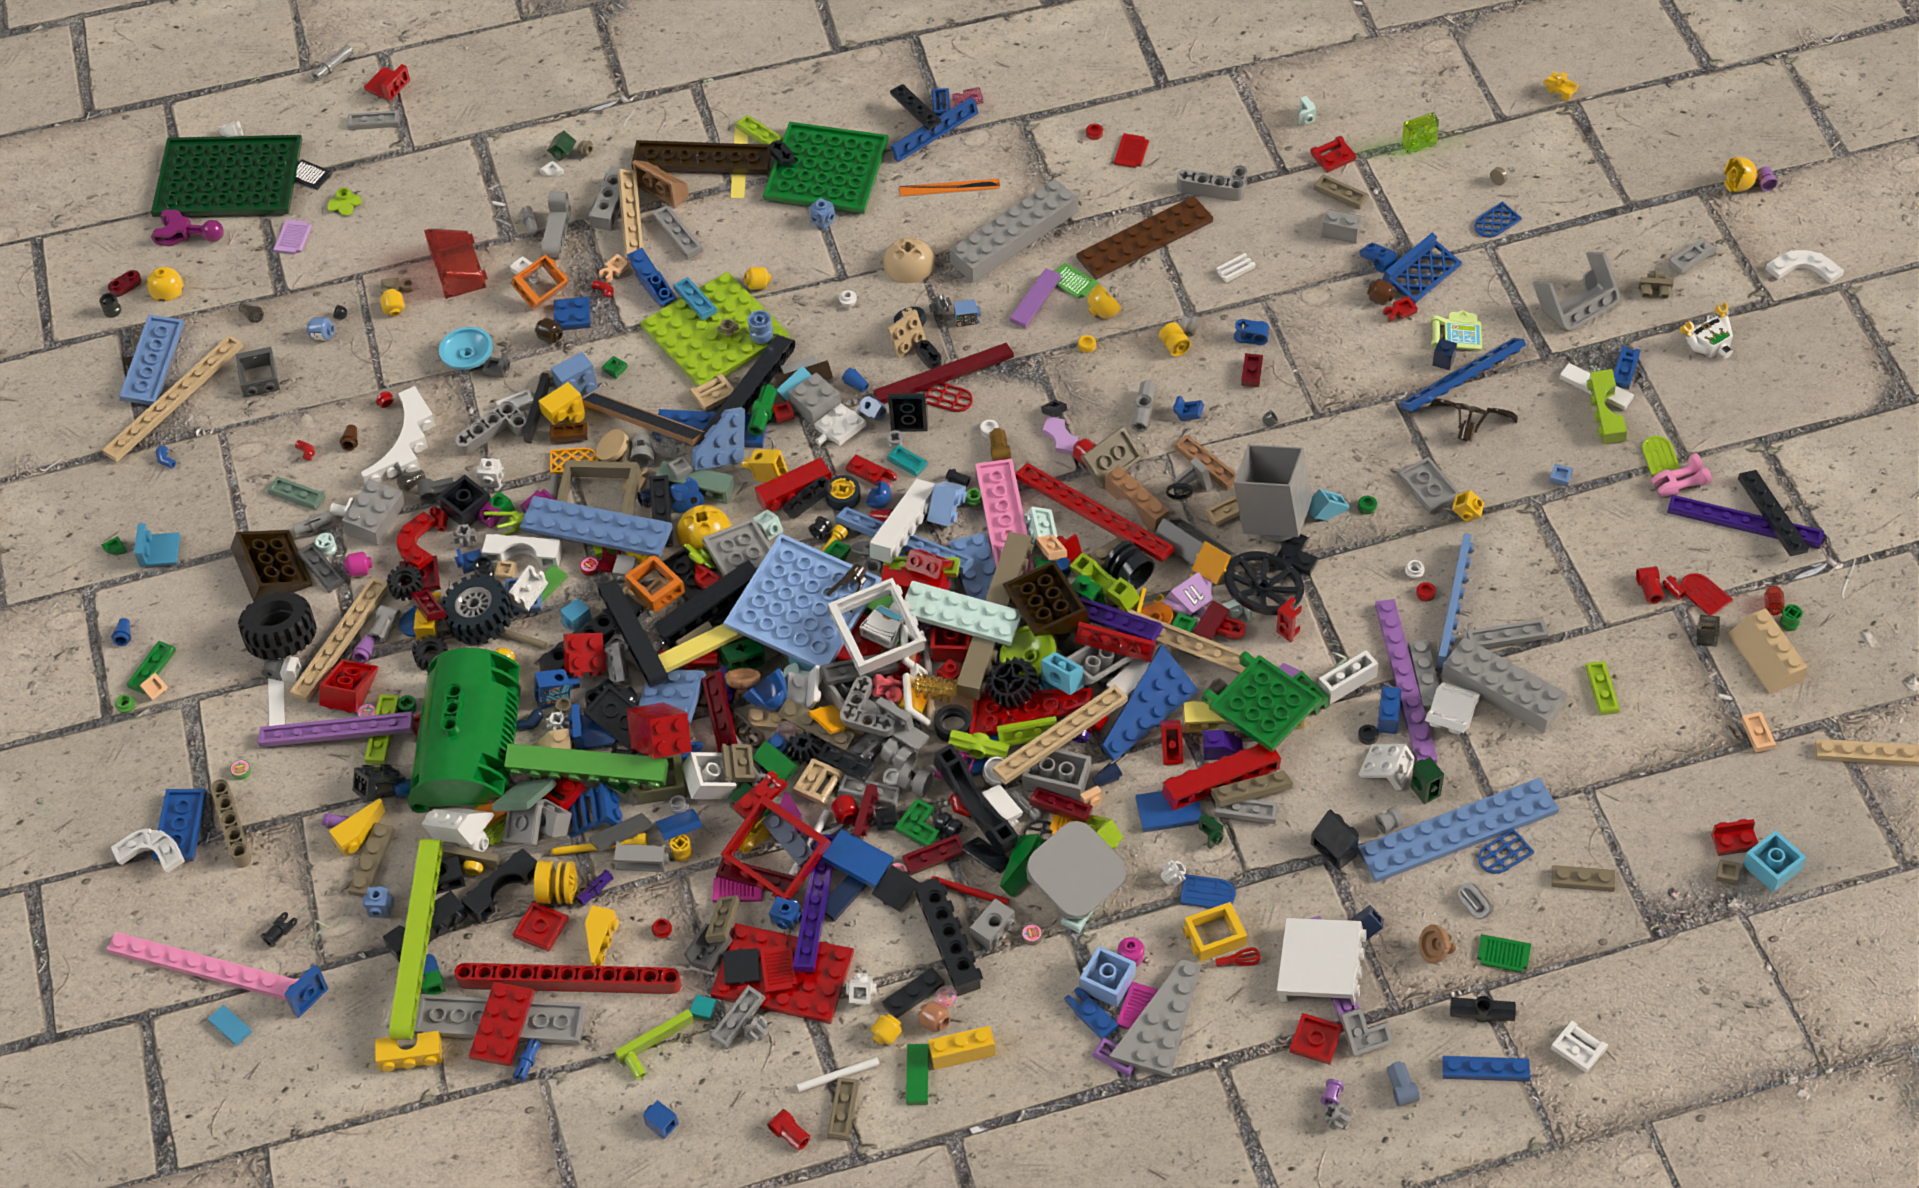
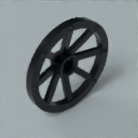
M1249 551L1235 556L1229 562L1224 575L1225 585L1230 595L1245 608L1264 615H1277L1278 609L1286 602V600L1275 593L1296 594L1293 610L1300 604L1304 594V583L1298 571L1286 560L1267 552ZM1247 561H1262L1260 576H1256ZM1268 563L1283 570L1272 579L1267 577ZM1240 564L1252 581L1233 573V570ZM1288 575L1295 587L1274 586ZM1234 581H1237L1245 586H1248L1251 589L1240 591L1236 587ZM1256 595L1259 597L1260 603L1252 601L1247 597ZM1266 597H1269L1270 599H1272L1280 605H1266Z

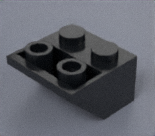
M1331 809L1328 810L1311 834V845L1338 870L1357 857L1359 842L1357 830L1345 823L1341 815L1334 813Z

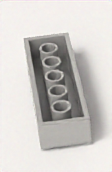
M1465 637L1443 664V678L1461 688L1481 693L1480 698L1542 733L1547 731L1565 707L1566 692Z

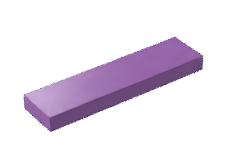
M1045 268L1010 317V322L1026 328L1060 281L1061 274Z

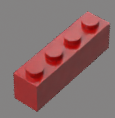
M820 457L755 487L756 499L764 511H776L820 477H826L828 480L832 479L831 471Z

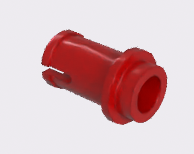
M1669 575L1663 580V587L1668 589L1677 600H1680L1687 592L1678 584L1676 577Z

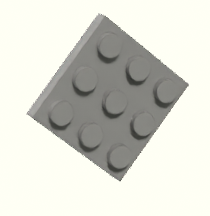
M754 518L705 536L702 539L703 544L723 576L747 560H750L755 568L758 569L771 549V545Z

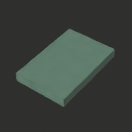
M555 779L520 780L492 804L493 811L528 810L556 786Z

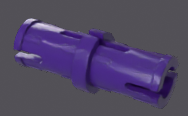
M605 869L594 881L588 882V886L575 897L582 906H585L595 895L602 893L601 890L614 877ZM599 882H601L591 893H589Z

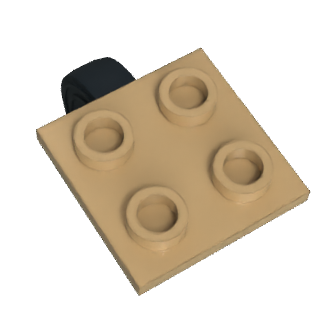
M908 307L899 311L894 317V324L887 328L897 358H901L915 348L917 342L926 340L922 328L926 323V315L920 307Z

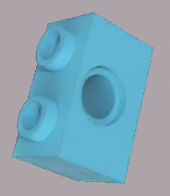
M1056 652L1041 660L1042 680L1069 695L1084 687L1083 667Z

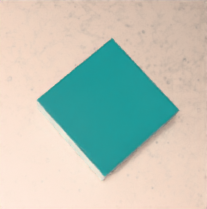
M696 995L690 1010L693 1017L710 1021L717 1003L716 999Z

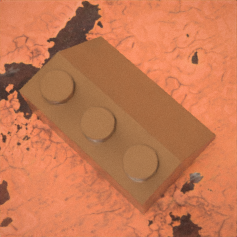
M637 160L632 162L633 169L637 175V186L673 208L679 206L689 196L688 187L684 181L673 177L672 174L666 173L658 166H654L649 162Z

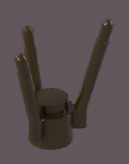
M854 564L826 595L830 596L839 586H843L847 581L852 584L859 583L856 592L861 591L863 584L866 582L864 577L866 570L861 565Z

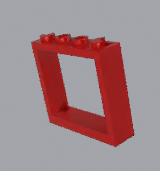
M762 795L720 855L725 858L724 863L733 869L736 866L741 869L740 874L748 880L751 877L757 880L756 885L762 890L766 891L768 888L774 892L771 896L775 899L778 896L788 900L789 898L792 899L831 842L771 799ZM767 809L819 844L786 892L733 857Z

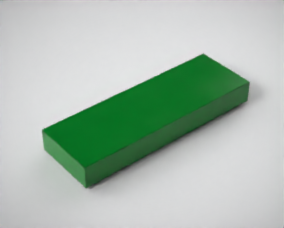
M158 641L127 682V687L145 694L139 685L152 674L156 673L159 675L176 652L175 647Z
M907 1044V1105H928V1044Z

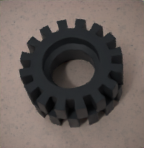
M405 564L402 565V568L397 566L396 571L392 569L391 574L387 576L390 593L397 600L400 597L402 601H405V598L411 600V593L421 591L424 587L420 571L415 566L412 568V565L409 564L408 567ZM403 580H412V582L408 585H398Z
M428 635L427 639L423 636L421 637L422 641L418 639L416 641L417 645H413L412 653L415 663L423 671L425 668L428 671V666L432 659L440 653L448 651L446 642L441 637L438 639L437 635H434V638ZM430 650H437V651H438L434 656H431V657H425V656H424V654H425L427 651H430Z

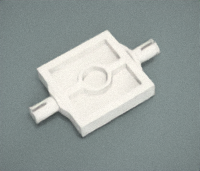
M840 403L814 423L815 429L822 433L820 437L815 439L816 444L821 446V444L829 440L841 446L864 428L866 420L859 416L862 413L860 406L855 410H851Z

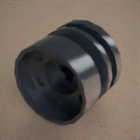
M1126 540L1118 544L1109 553L1104 562L1103 569L1117 580L1121 577L1137 590L1152 575L1155 562L1146 553L1141 552L1140 548L1135 546L1132 541Z

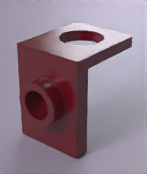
M602 547V559L597 564L596 571L612 573L617 555H621V550H617L616 554L611 555L607 552L606 547Z

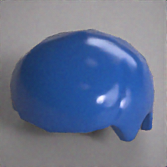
M883 481L876 483L879 486L878 488L870 490L866 506L874 509H882L887 506L891 498V489L889 484Z

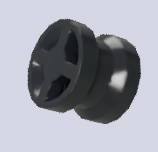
M818 516L815 519V523L811 524L808 529L816 539L823 540L826 532H830L832 529V525L826 518Z

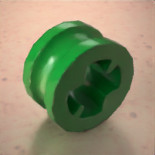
M404 695L398 700L401 713H414L416 711L417 704L411 695Z

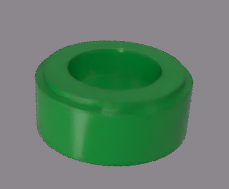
M1367 495L1359 499L1358 510L1361 513L1372 514L1376 511L1377 501L1374 497Z

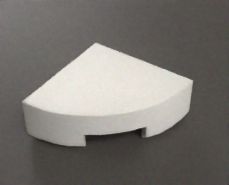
M554 161L539 169L540 174L546 177H558L564 174V170Z

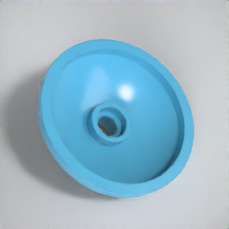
M477 327L458 328L447 334L439 346L440 358L444 364L458 370L472 369L483 364L493 351V342L490 335Z

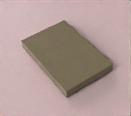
M1122 426L1080 458L1099 488L1105 486V475L1117 466L1127 470L1143 458L1125 427Z

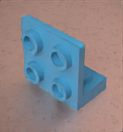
M145 523L137 525L134 555L140 567L174 565L178 563L179 532L152 534L147 529Z

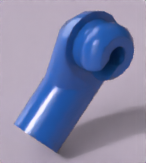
M159 446L155 451L158 463L173 469L176 461L167 457L168 452L166 451H168V448L166 446Z

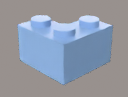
M947 481L935 484L927 521L947 527L953 525L958 517V512H956L957 506L962 505L966 500V486Z

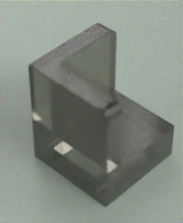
M1700 615L1697 623V645L1717 647L1720 636V616Z
M1076 632L1065 633L1057 640V648L1067 657L1085 647L1083 644L1075 643Z

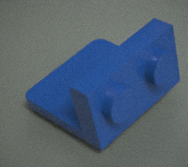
M571 704L572 712L568 713L569 724H573V729H569L570 739L575 741L577 750L611 746L616 743L613 737L584 714H581L579 704Z

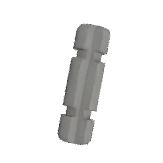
M1013 790L1009 794L1012 800L1017 803V806L1027 815L1030 814L1029 817L1034 821L1042 817V811L1030 806L1029 800L1025 796H1021L1018 790Z

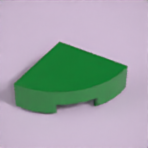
M118 536L101 544L103 550L109 554L121 555L127 553L125 546Z

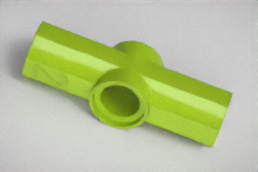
M953 729L948 741V745L952 744L955 749L968 752L969 756L975 759L996 756L1005 759L1010 747L1009 744L990 740L983 733L978 732L972 735Z

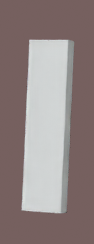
M1569 363L1561 372L1559 379L1592 395L1591 391H1588L1586 383L1589 380L1590 373ZM1616 386L1615 394L1609 397L1606 402L1625 410L1633 400L1634 394Z

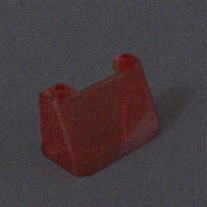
M435 228L424 230L428 249L433 258L445 299L486 288L485 280H488L485 269L481 270L473 247L475 241L472 233L469 234L467 230Z

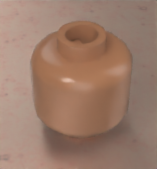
M928 1002L926 1005H922L918 1011L920 1025L932 1032L937 1033L945 1030L950 1022L948 1009L936 1002Z

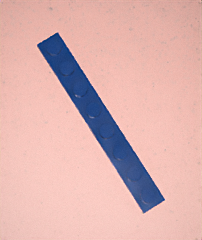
M1521 338L1510 339L1399 403L1401 410L1410 412L1419 410L1421 405L1431 403L1435 397L1447 394L1449 389L1461 386L1463 381L1472 379L1478 375L1477 373L1492 368L1493 364L1506 360V357L1510 354L1520 352V349L1526 346L1525 340Z

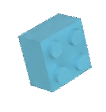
M1775 830L1746 853L1743 866L1774 893L1803 869L1807 857Z

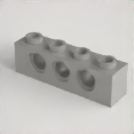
M611 166L608 173L605 174L604 183L599 188V195L594 199L593 209L588 214L592 228L612 231L621 210L618 171L619 169L626 168Z

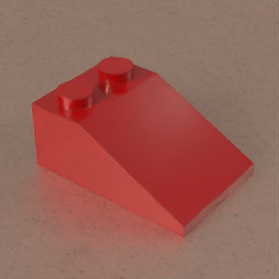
M341 659L319 685V706L343 710L347 713H356L359 707L364 704L377 674L378 666Z

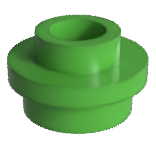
M976 488L969 489L965 502L970 506L980 505L982 503L981 491Z
M127 694L120 695L115 703L116 709L120 713L132 711L135 707L134 698Z

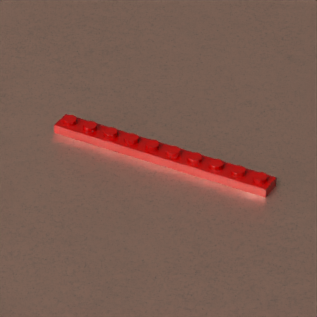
M1026 463L1015 473L1017 480L1123 541H1132L1142 552L1160 562H1163L1174 551L1173 545L1029 463Z

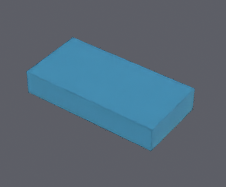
M224 1005L208 1018V1021L235 1046L239 1045L252 1033L251 1029Z

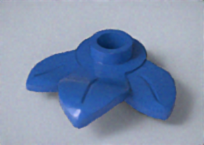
M691 477L685 479L684 485L674 484L669 487L670 494L675 499L671 509L676 512L684 513L690 508L703 505L704 497L699 492V485ZM696 497L697 503H693L691 498Z

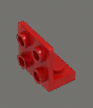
M401 64L394 71L383 67L364 86V90L391 101L410 82L407 66Z

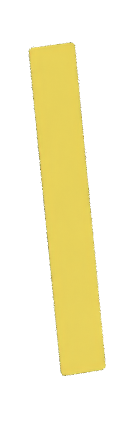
M735 126L734 143L748 144V135ZM732 173L731 198H744L745 173Z

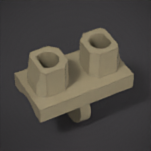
M1655 268L1654 273H1647V277L1640 278L1638 289H1641L1642 297H1651L1652 290H1659L1660 298H1668L1674 285V279H1666V274H1659V269Z

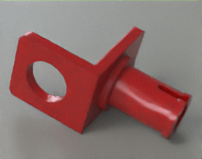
M1073 534L1068 539L1058 536L1057 539L1067 550V558L1070 560L1071 565L1082 553L1076 534Z

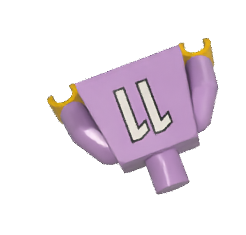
M1199 572L1195 575L1190 573V578L1171 590L1166 596L1167 599H1164V596L1159 594V601L1153 599V603L1163 602L1169 605L1173 612L1177 614L1181 613L1191 617L1197 613L1201 618L1207 610L1206 606L1213 600L1212 583L1201 576Z

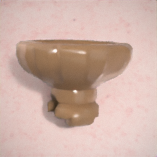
M750 668L734 669L724 675L727 685L736 690L734 693L735 699H740V693L747 692L758 684L761 678L758 671Z
M1431 924L1425 927L1419 937L1420 954L1424 961L1430 964L1442 962L1447 954H1452L1456 950L1455 942H1449L1452 936L1447 934L1445 929L1439 925Z

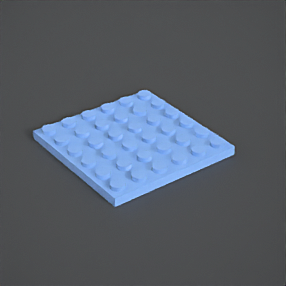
M780 533L724 621V627L812 667L815 665H820L821 667V665L833 663L844 643L829 614L828 603L856 593L859 583L852 584L847 581L843 586H839L830 596L826 594L845 576L853 565ZM866 571L864 576L866 582L863 584L862 590L881 583L882 578ZM869 603L854 608L853 613L850 610L842 613L850 632H852Z

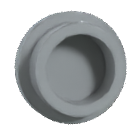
M677 795L670 800L669 809L672 813L680 814L689 808V802L684 796Z

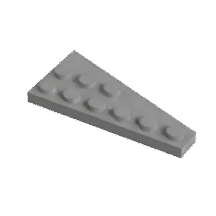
M1183 959L1180 960L1110 1054L1109 1060L1128 1066L1133 1065L1135 1068L1170 1078L1200 973V964Z

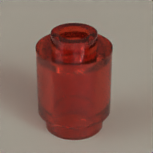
M1770 586L1764 593L1765 608L1771 615L1777 616L1781 614L1785 607L1784 592L1778 586Z

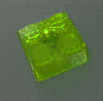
M1434 112L1403 123L1402 147L1406 153L1418 152L1420 149L1433 147L1437 144L1439 119Z

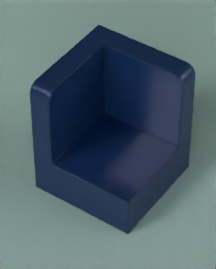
M1371 905L1351 919V921H1361L1363 929L1366 930V941L1383 929L1384 919Z

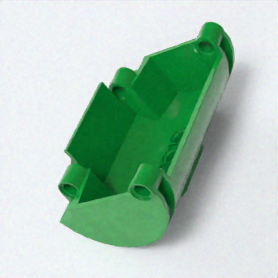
M463 647L444 651L431 660L427 671L409 789L410 793L407 802L413 812L426 813L429 807L488 804L490 799L500 798L504 795V791L508 790L510 774L504 765L508 744H515L518 706L521 694V686L519 684L520 665L511 658L488 649Z

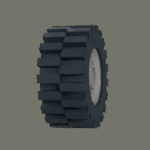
M473 574L471 579L467 580L466 576L461 578L462 582L460 584L457 582L453 583L454 588L446 590L447 597H442L443 605L441 606L446 612L444 620L452 635L459 642L462 640L464 644L469 645L471 641L473 645H479V641H482L483 644L489 643V638L496 640L499 632L502 635L506 632L504 626H510V619H513L514 615L512 610L514 609L499 580L496 581L493 576L487 578L486 574H481L480 578Z

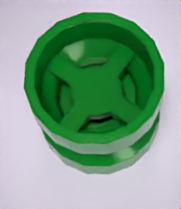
M1795 604L1786 605L1779 621L1780 626L1786 631L1798 629L1803 615L1802 609Z

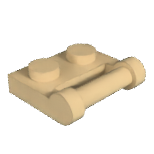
M720 373L716 375V378L698 387L690 388L689 392L702 409L707 412L723 404L734 388L723 374Z
M812 758L794 786L793 792L824 807L837 782L841 781L844 777V773ZM826 776H832L822 793H816Z

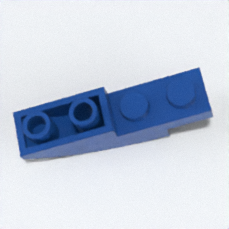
M643 248L627 254V259L635 270L636 277L658 305L663 306L677 299L660 271L656 270Z

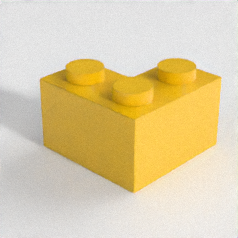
M569 382L539 400L541 413L553 425L562 420H565L567 423H579L586 418L581 394Z

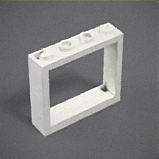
M893 578L828 603L829 614L860 676L925 650L924 642L926 638L922 630L919 631L917 618L915 615H911L909 602L907 599L904 600L902 598V589L898 584H895ZM891 594L914 641L864 661L842 613Z

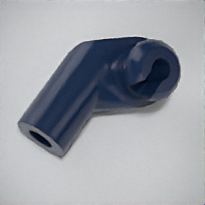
M534 709L526 720H518V730L536 728L543 719L542 711Z

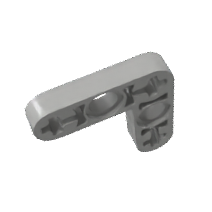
M869 676L857 677L840 711L841 723L844 726L883 737L893 735L895 723L892 718L863 710L872 692L873 685ZM864 683H867V685H864V686H863L862 692H860V691H861L860 685H863ZM854 698H860L862 700L858 704H853L851 702V700ZM851 710H852V716H850L848 719H846V717H848V716L850 715ZM867 718L873 720L869 725L863 724L862 721Z

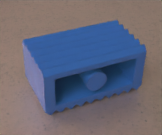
M1382 687L1377 725L1378 732L1397 733L1402 691L1400 688Z

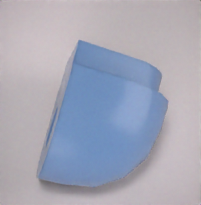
M865 397L860 402V410L866 416L874 420H880L885 416L887 410L880 401L872 397Z

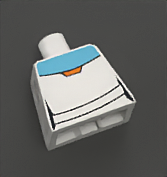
M895 602L891 604L889 609L879 605L860 625L862 637L889 650L895 649L900 636V626L904 625V620L901 614H899L900 612Z

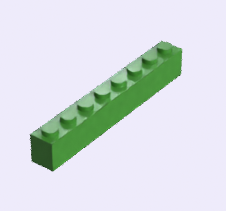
M508 744L504 767L509 774L515 776L525 773L537 778L541 777V775H546L552 779L568 777L572 781L588 779L589 782L600 783L601 780L608 781V783L613 785H619L622 782L635 787L644 784L650 788H660V786H666L669 763L666 758L662 757L653 759L649 756Z

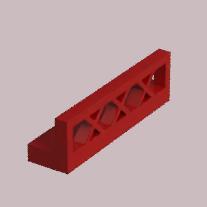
M1079 622L1075 643L1151 662L1156 646L1155 641Z

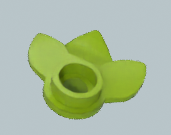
M346 187L339 188L335 197L328 202V211L339 210L341 215L349 216L353 213L354 206L362 204V199Z
M684 544V547L690 551L689 558L698 564H705L709 568H715V565L712 563V557L707 549L702 547L698 550L692 545Z

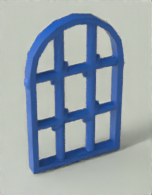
M1513 828L1485 845L1480 850L1478 861L1481 868L1486 872L1500 874L1534 854V851ZM1513 833L1516 838L1506 843L1503 839ZM1520 840L1523 846L1513 851L1510 847L1511 844ZM1499 841L1503 843L1502 847L1495 851L1489 848ZM1507 848L1510 851L1509 855L1500 860L1496 856L1497 853ZM1527 848L1529 853L1519 858L1518 852ZM1487 849L1489 855L1481 859V854ZM1493 856L1497 860L1495 861L1496 863L1488 868L1483 865L1482 862ZM1512 856L1517 859L1508 866L1504 865V861ZM1499 864L1503 867L1500 870H1492V868Z

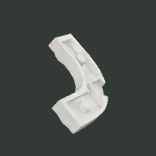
M1807 250L1789 251L1766 265V270L1778 280L1795 269L1804 268L1816 272L1831 284L1843 276L1844 273L1842 268L1822 253Z
M150 828L138 830L111 847L117 862L121 865L137 854L149 850L156 852L163 869L168 873L185 862L177 843L161 830H151Z

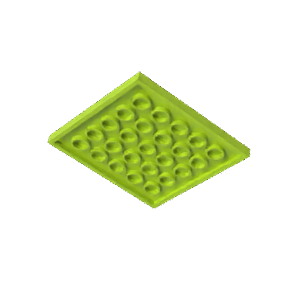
M728 271L699 287L701 292L717 308L718 313L702 321L690 306L680 298L640 322L641 328L697 386L716 378V375L720 373L725 377L757 358L764 352L776 335L790 338L789 333L771 316L773 329L771 341L766 344H756L751 340L748 316L757 310L768 311ZM724 319H732L735 324L739 325V329L734 331L731 337H726L724 333H720L717 330Z

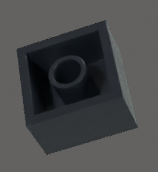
M464 474L440 493L437 499L440 509L459 525L468 524L470 526L478 520L479 511L491 497L486 490Z

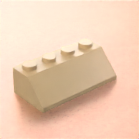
M1766 608L1748 615L1728 633L1734 645L1769 694L1804 681L1808 668Z

